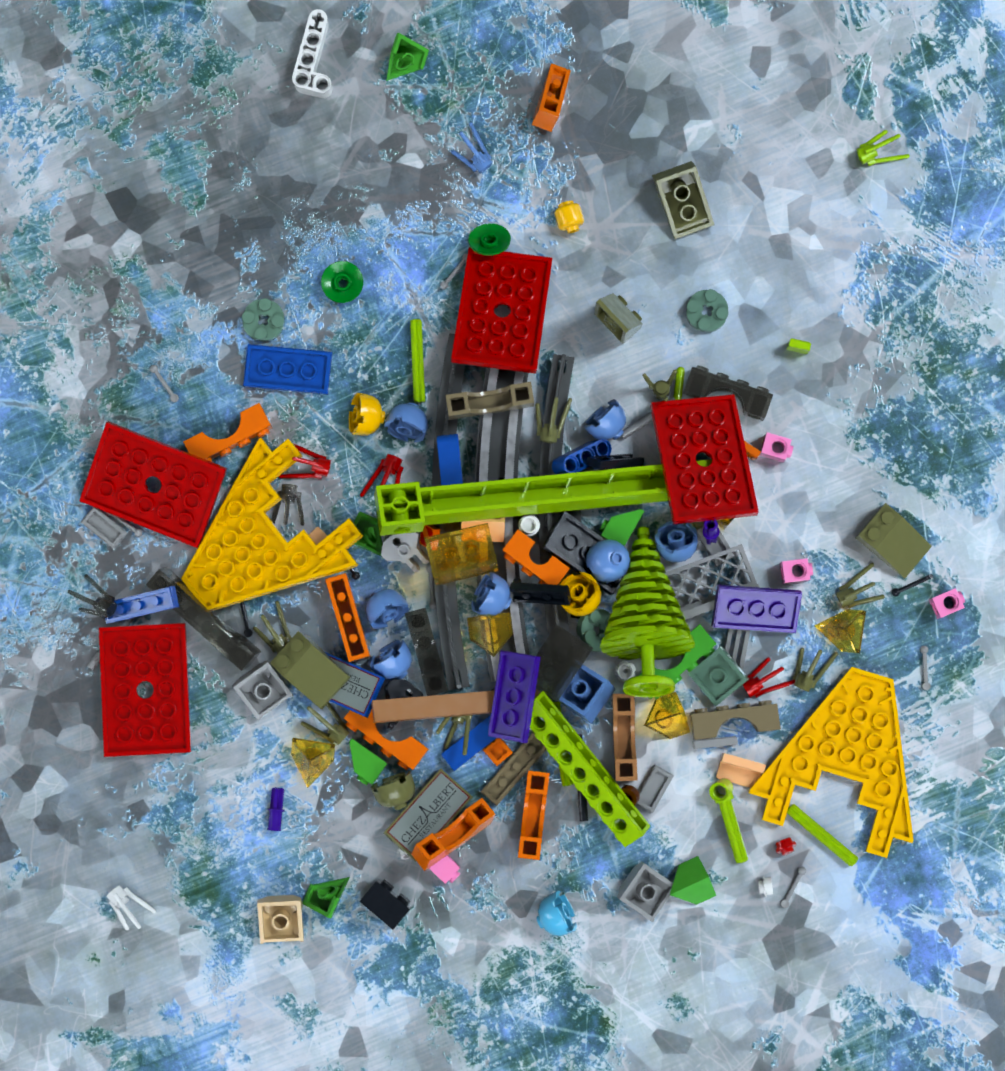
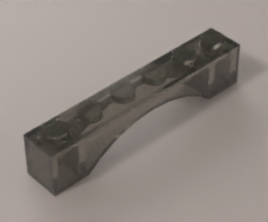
M167 566L160 568L146 584L152 591L175 586L179 607L173 610L241 671L248 668L262 652L245 636L239 634L212 614Z

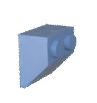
M575 660L576 665L569 668L551 696L573 713L592 724L615 691V688L610 681Z

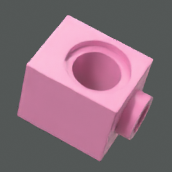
M767 432L764 436L759 456L784 463L786 458H790L794 447L790 445L792 439ZM772 444H781L783 451L775 453L772 450Z
M808 558L782 561L780 563L782 584L809 581L810 576H813L812 563H808ZM797 565L802 568V575L800 577L793 575V566Z
M956 588L929 599L937 619L965 608L963 605L965 599L960 591L957 592ZM946 597L953 600V607L951 609L944 606V599Z
M448 855L429 868L445 884L448 881L453 883L460 875L458 872L460 866Z

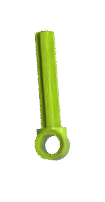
M722 778L710 787L709 793L715 803H719L736 863H744L748 861V856L731 801L734 798L733 784L730 780ZM718 785L723 786L725 788V795H722L718 792Z

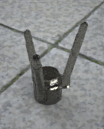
M282 484L281 491H278L282 500L275 505L271 518L272 522L275 524L281 502L285 503L283 523L287 525L290 504H294L296 500L300 524L304 525L301 502L302 493L298 492L297 485Z
M87 574L84 577L104 597H99L94 601L74 591H67L68 594L93 605L94 609H96L92 610L81 607L79 608L80 612L106 619L110 618L116 610L117 605L113 602L115 597L109 595Z

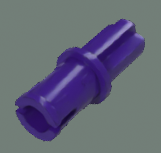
M713 520L704 521L702 533L706 543L709 545L712 542H717V537L720 533L716 520L714 522Z
M272 788L270 808H268L269 821L267 830L281 831L282 812H285L283 809L285 790L283 788Z

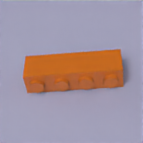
M344 573L325 579L348 661L352 663L371 657L348 575Z

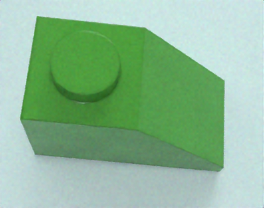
M639 509L611 517L609 521L605 519L599 529L602 532L601 537L605 540H616L625 546L644 510Z
M352 738L349 743L354 772L358 774L356 779L366 786L368 783L373 785L388 763Z

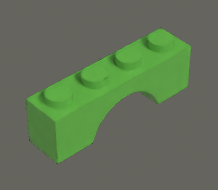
M699 624L690 632L695 641V647L683 655L681 662L676 667L669 670L655 668V675L671 678L676 684L682 679L680 674L685 670L688 672L692 671L699 665L697 663L699 658L704 656L706 659L715 651L713 647L716 645V642Z

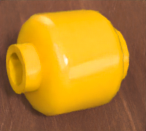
M572 200L558 204V208L554 212L558 228L563 231L567 230L568 234L579 231V227L584 223L581 206Z

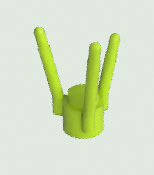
M887 130L882 131L868 142L859 145L860 148L856 149L860 162L862 164L867 163L868 166L876 163L907 159L910 155L905 154L875 159L878 156L876 149L901 137L900 134H897L874 145V142L888 133Z

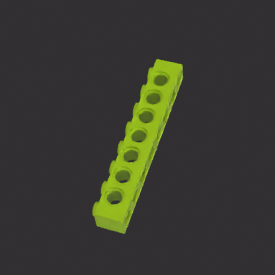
M544 691L537 694L534 698L530 724L535 737L542 742L549 755L557 761L562 771L573 781L576 789L584 795L589 805L596 810L603 823L611 829L615 838L624 847L642 837L650 828V824Z

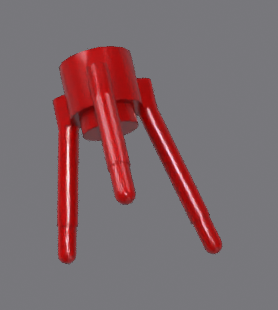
M294 444L299 451L316 459L312 461L294 456L292 460L312 465L311 471L315 473L281 474L279 478L322 479V476L328 477L331 460L326 459L327 456L319 455Z
M387 454L386 458L381 460L379 467L360 493V496L363 497L382 469L385 474L380 485H385L389 475L394 476L395 473H397L395 484H400L401 474L404 469L401 466L403 460L394 455Z
M768 657L747 676L749 680L742 686L750 698L754 695L758 698L763 694L792 685L796 680L762 689L764 688L762 683L784 670L783 667H780L760 680L758 677L753 678L770 661Z

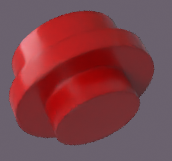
M789 837L775 844L777 848L775 851L777 854L782 853L785 856L794 852V847L797 844Z

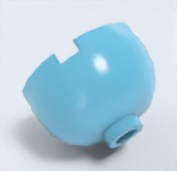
M561 891L554 892L545 897L540 902L538 909V925L554 936L567 935L576 931L577 923H572L571 917L575 916L572 906L565 895H559Z

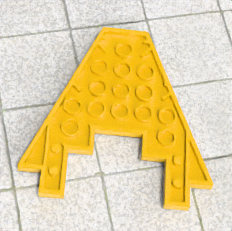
M258 439L181 578L207 613L352 569L359 565L348 549L364 535L350 518L316 545L304 529L287 542L266 514L267 511L282 500L270 483L297 462L293 461L292 457H303L290 439H287L274 451L270 449L264 439Z
M850 667L749 789V794L767 799L761 820L783 826L795 785L816 791L821 772L825 771L861 782L862 785L856 804L877 810L865 852L887 858L893 838L913 843L893 679Z

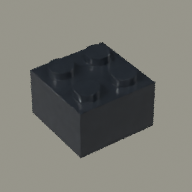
M378 879L359 902L393 930L411 909L409 905L411 901L402 893L398 896L393 892L394 886L387 880L381 881Z

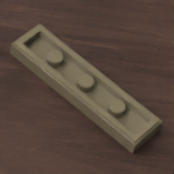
M534 732L528 737V743H523L481 791L496 806L546 750L542 742L535 737Z

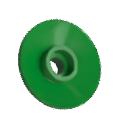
M483 224L471 231L468 240L473 251L481 255L491 256L504 252L510 245L511 236L509 231L501 225Z
M338 261L332 263L323 272L321 278L322 290L334 302H351L360 295L363 289L362 273L357 266L350 262ZM344 280L347 282V285L340 287L339 282Z

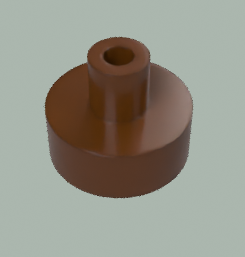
M631 785L623 786L621 789L635 806L640 799L638 790Z

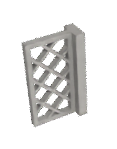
M742 544L665 573L667 576L677 574L683 577L679 589L674 586L672 588L677 591L676 596H674L676 599L679 593L691 597L688 605L680 608L685 616V620L714 610L716 595L712 596V593L717 591L715 587L719 578L731 582V586L736 584L745 587H759ZM739 550L742 557L739 566L727 561L730 553ZM727 554L725 560L722 559V558H720L721 556H724V555ZM717 559L723 562L719 573L707 568L711 560ZM707 562L705 567L700 565L702 563ZM725 564L737 568L733 579L721 575ZM696 566L703 569L699 581L687 576L690 568ZM687 569L685 575L682 574V573H680L681 571H684V570ZM739 570L748 573L751 582L744 585L736 582L735 579ZM706 571L717 576L713 587L701 582ZM685 579L697 583L693 594L681 590ZM699 585L711 590L708 598L700 599L695 596ZM693 599L698 600V602L691 604Z

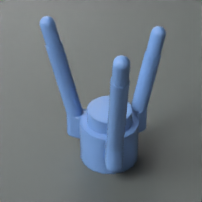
M470 122L469 126L482 152H478L465 134L460 131L459 135L474 154L471 158L473 163L455 150H451V153L468 165L473 172L478 170L481 174L493 164L491 161L492 157L487 152L473 123Z

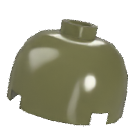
M408 771L407 774L405 772L394 774L382 779V785L378 786L376 782L371 786L376 801L381 806L386 808L394 807L395 810L405 808L407 806L406 802L412 799L415 793V784L411 771Z

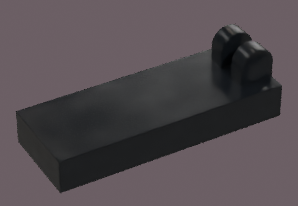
M633 454L587 456L586 465L600 470L644 466V458H633Z
M515 578L510 585V592L513 593V602L570 605L571 595L567 585L522 583L520 578Z

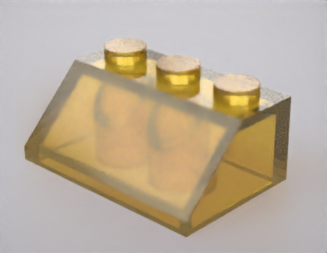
M488 523L424 538L436 586L499 571Z

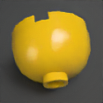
M356 393L351 402V405H355L353 412L349 411V431L352 432V435L368 436L379 428L380 423H384L385 411H382L379 400L374 396Z
M580 572V574L575 576L571 574L561 582L560 585H567L569 587L571 595L570 605H561L566 612L574 616H586L597 609L602 593L598 582L591 574Z

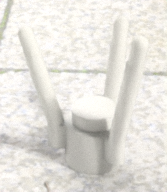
M120 885L117 886L106 896L110 900L109 904L114 909L125 930H129V927L119 908H122L133 924L140 929L141 925L125 905L129 901L127 896L152 913H156V910L133 894L127 887L123 889Z

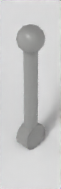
M467 253L462 256V261L449 277L440 283L441 289H447L448 283L467 262Z
M151 365L150 371L155 373L167 390L171 401L174 403L178 402L179 396L170 389L158 372V367Z
M105 512L108 517L112 516L133 531L136 537L142 536L141 529H136L122 518Z
M428 565L426 570L429 573L431 596L429 607L436 609L433 565Z
M921 646L920 652L923 658L924 676L922 689L927 691L931 688L930 683H928L927 652L929 649L927 646Z
M804 867L798 868V874L786 898L781 901L780 904L783 908L789 907V900L801 876L806 873Z

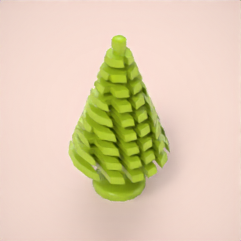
M644 526L637 529L638 539L633 541L632 550L634 551L630 554V567L623 578H621L620 588L617 591L616 601L613 603L612 613L609 616L608 625L604 632L605 636L602 638L600 648L603 653H607L606 655L611 657L618 656V659L632 660L641 658L642 675L629 678L624 682L623 692L634 697H660L674 692L675 682L671 678L655 675L654 660L684 655L690 652L691 648L695 647V641L690 634L688 624L685 622V616L680 610L681 606L674 597L676 594L672 586H670L671 583L668 576L665 574L664 565L660 562L659 552L654 551L656 550L655 542L649 539L650 529Z

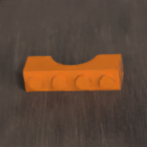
M258 403L240 412V425L232 436L225 439H212L201 432L183 441L190 454L213 462L212 459L219 455L221 458L232 453L231 449L237 446L239 448L247 446L251 443L250 440L257 436L262 438L270 433L269 430L273 427L261 404Z
M372 709L368 718L351 710L343 718L347 721L345 725L354 732L360 730L365 734L362 737L371 745L376 742L382 747L380 751L389 758L392 755L399 759L397 764L407 771L409 768L414 770L429 750L412 736L402 741H390L384 738L378 731L376 723L373 722Z
M528 771L518 858L540 860L550 773Z
M481 798L465 809L448 827L438 833H431L417 843L411 855L422 869L426 871L489 826L496 814L484 799Z

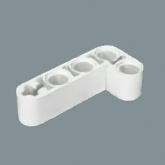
M318 9L312 11L309 15L292 81L295 89L300 93L318 98H327L333 92L331 80L327 75L317 73L316 71L328 32L329 22L326 13ZM319 19H322V22H319L318 31H317V30H316L317 28H316V23H315V22H318ZM312 38L319 40L315 45L308 44V41ZM305 58L313 59L311 64H303ZM302 77L308 79L304 85L297 83ZM320 83L328 84L325 90L317 88Z

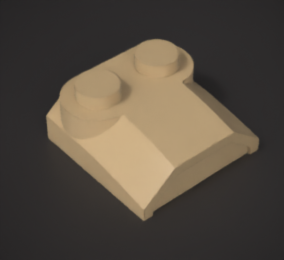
M279 895L258 899L260 944L286 941L304 942L303 903L301 897Z

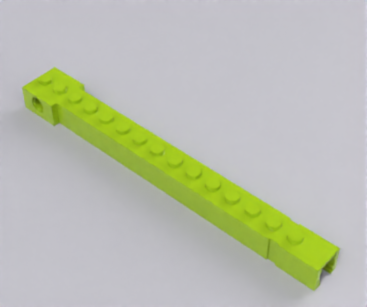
M712 459L696 462L700 466L706 467L712 463ZM661 464L420 488L419 482L376 486L374 493L380 536L423 532L425 525L668 501Z

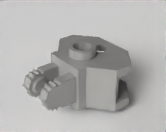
M420 532L385 536L381 556L386 561H401L402 564L406 563L414 572H418L420 568L412 558L413 555H416L424 564L430 562L428 556L420 548L421 544L418 542Z

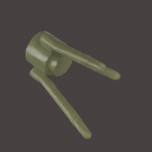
M673 370L667 381L660 380L655 384L644 373L642 376L649 385V389L653 390L654 397L661 401H668L670 386L677 370Z
M558 397L554 398L550 424H544V428H542L539 403L535 404L537 436H540L541 442L557 443V439H560L561 430L570 409L572 398H569L558 427L554 425Z
M870 563L845 585L839 587L840 591L835 594L843 608L848 606L850 609L856 605L885 598L884 595L854 601L858 599L857 594L875 586V582H871L856 590L852 587L849 588L874 566V563Z
M276 601L275 605L285 637L283 634L277 635L263 614L261 619L274 639L271 642L257 627H253V630L271 648L273 653L276 652L278 654L292 637L280 603Z
M801 648L796 671L792 678L796 680L794 686L807 692L811 688L814 689L816 683L838 656V653L835 652L814 678L812 673L820 659L822 650H818L808 672L802 671L800 674L804 655V648Z
M329 702L326 706L338 722V724L335 723L333 726L318 712L308 706L307 710L323 723L329 731L326 734L304 721L301 722L302 726L327 739L331 744L335 742L337 745L350 733Z
M473 715L444 718L436 730V734H440L450 718L453 722L444 746L445 750L450 745L457 725H463L466 722L463 755H467L470 723Z

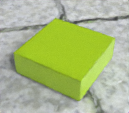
M791 338L788 342L787 350L808 354L811 343Z

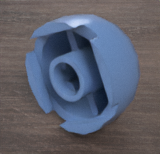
M615 399L607 402L610 406L607 408L601 406L587 419V425H584V428L592 437L598 440H609L611 438L616 440L624 433L622 429L626 424V413Z
M399 404L389 412L384 427L387 426V432L397 439L408 442V438L415 439L414 442H420L425 438L428 421L426 414L417 404Z
M673 521L666 522L657 529L655 545L660 556L665 560L679 563L688 560L695 553L698 533L690 523H686V525L673 524Z
M607 539L599 541L590 547L586 555V565L589 567L594 579L599 582L610 583L621 579L627 573L630 567V556L623 544L616 540Z
M489 572L490 576L485 575L479 582L474 593L477 596L476 602L472 601L471 609L474 612L487 617L496 616L504 609H508L512 600L508 583L493 572Z
M380 588L371 594L366 603L365 613L371 626L374 629L388 627L387 622L394 619V623L401 620L408 613L409 605L400 592L393 589Z
M395 640L379 650L381 654L377 658L373 655L368 662L371 670L375 674L384 677L385 680H393L395 678L400 680L408 674L407 670L411 666L412 656L404 640L401 642Z

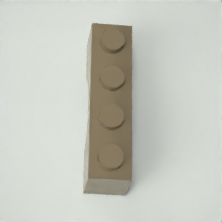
M531 382L512 384L504 388L485 392H461L446 395L449 420L534 407Z
M771 700L759 701V706L750 707V703L737 704V709H729V705L718 706L716 711L708 712L707 708L694 709L695 714H690L693 740L715 738L721 725L731 718L747 720L754 726L757 732L781 729L778 705L772 704Z

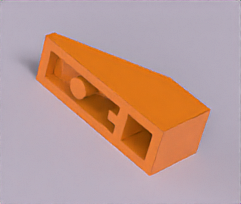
M551 63L532 121L533 126L552 132L559 118L571 70Z

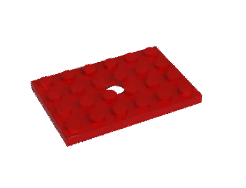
M469 247L451 363L537 373L553 258L505 251L497 255L487 256L478 254ZM500 304L508 306L511 312L506 317H499L494 313V309Z
M735 395L652 402L650 408L673 524L757 516L759 511ZM703 452L708 457H711L712 463L706 467L700 466L696 462V455Z
M108 421L105 424L79 501L198 548L227 468ZM154 476L161 481V489L158 492L154 493L148 490L146 480L149 477Z
M186 623L100 627L99 647L104 757L191 752ZM145 681L150 682L154 688L152 696L146 699L141 698L137 693L138 685Z

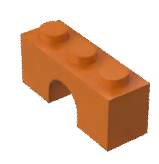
M518 529L503 548L502 552L505 553L503 557L513 565L515 562L521 565V571L530 578L532 575L539 579L538 584L559 585L570 568L553 555L545 564L538 565L532 562L529 553L535 545V541Z

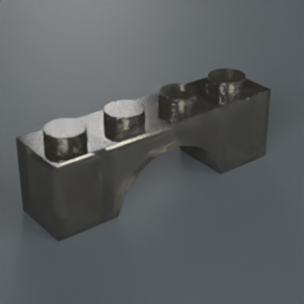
M699 365L696 368L692 367L683 394L694 398L707 397L715 391L730 392L739 399L743 415L760 421H764L773 394L769 393L770 390L760 386H757V389L753 388L744 380L737 379L736 382L730 380L726 374L717 372L716 375L710 373L708 368Z
M426 608L405 613L427 696L449 692Z

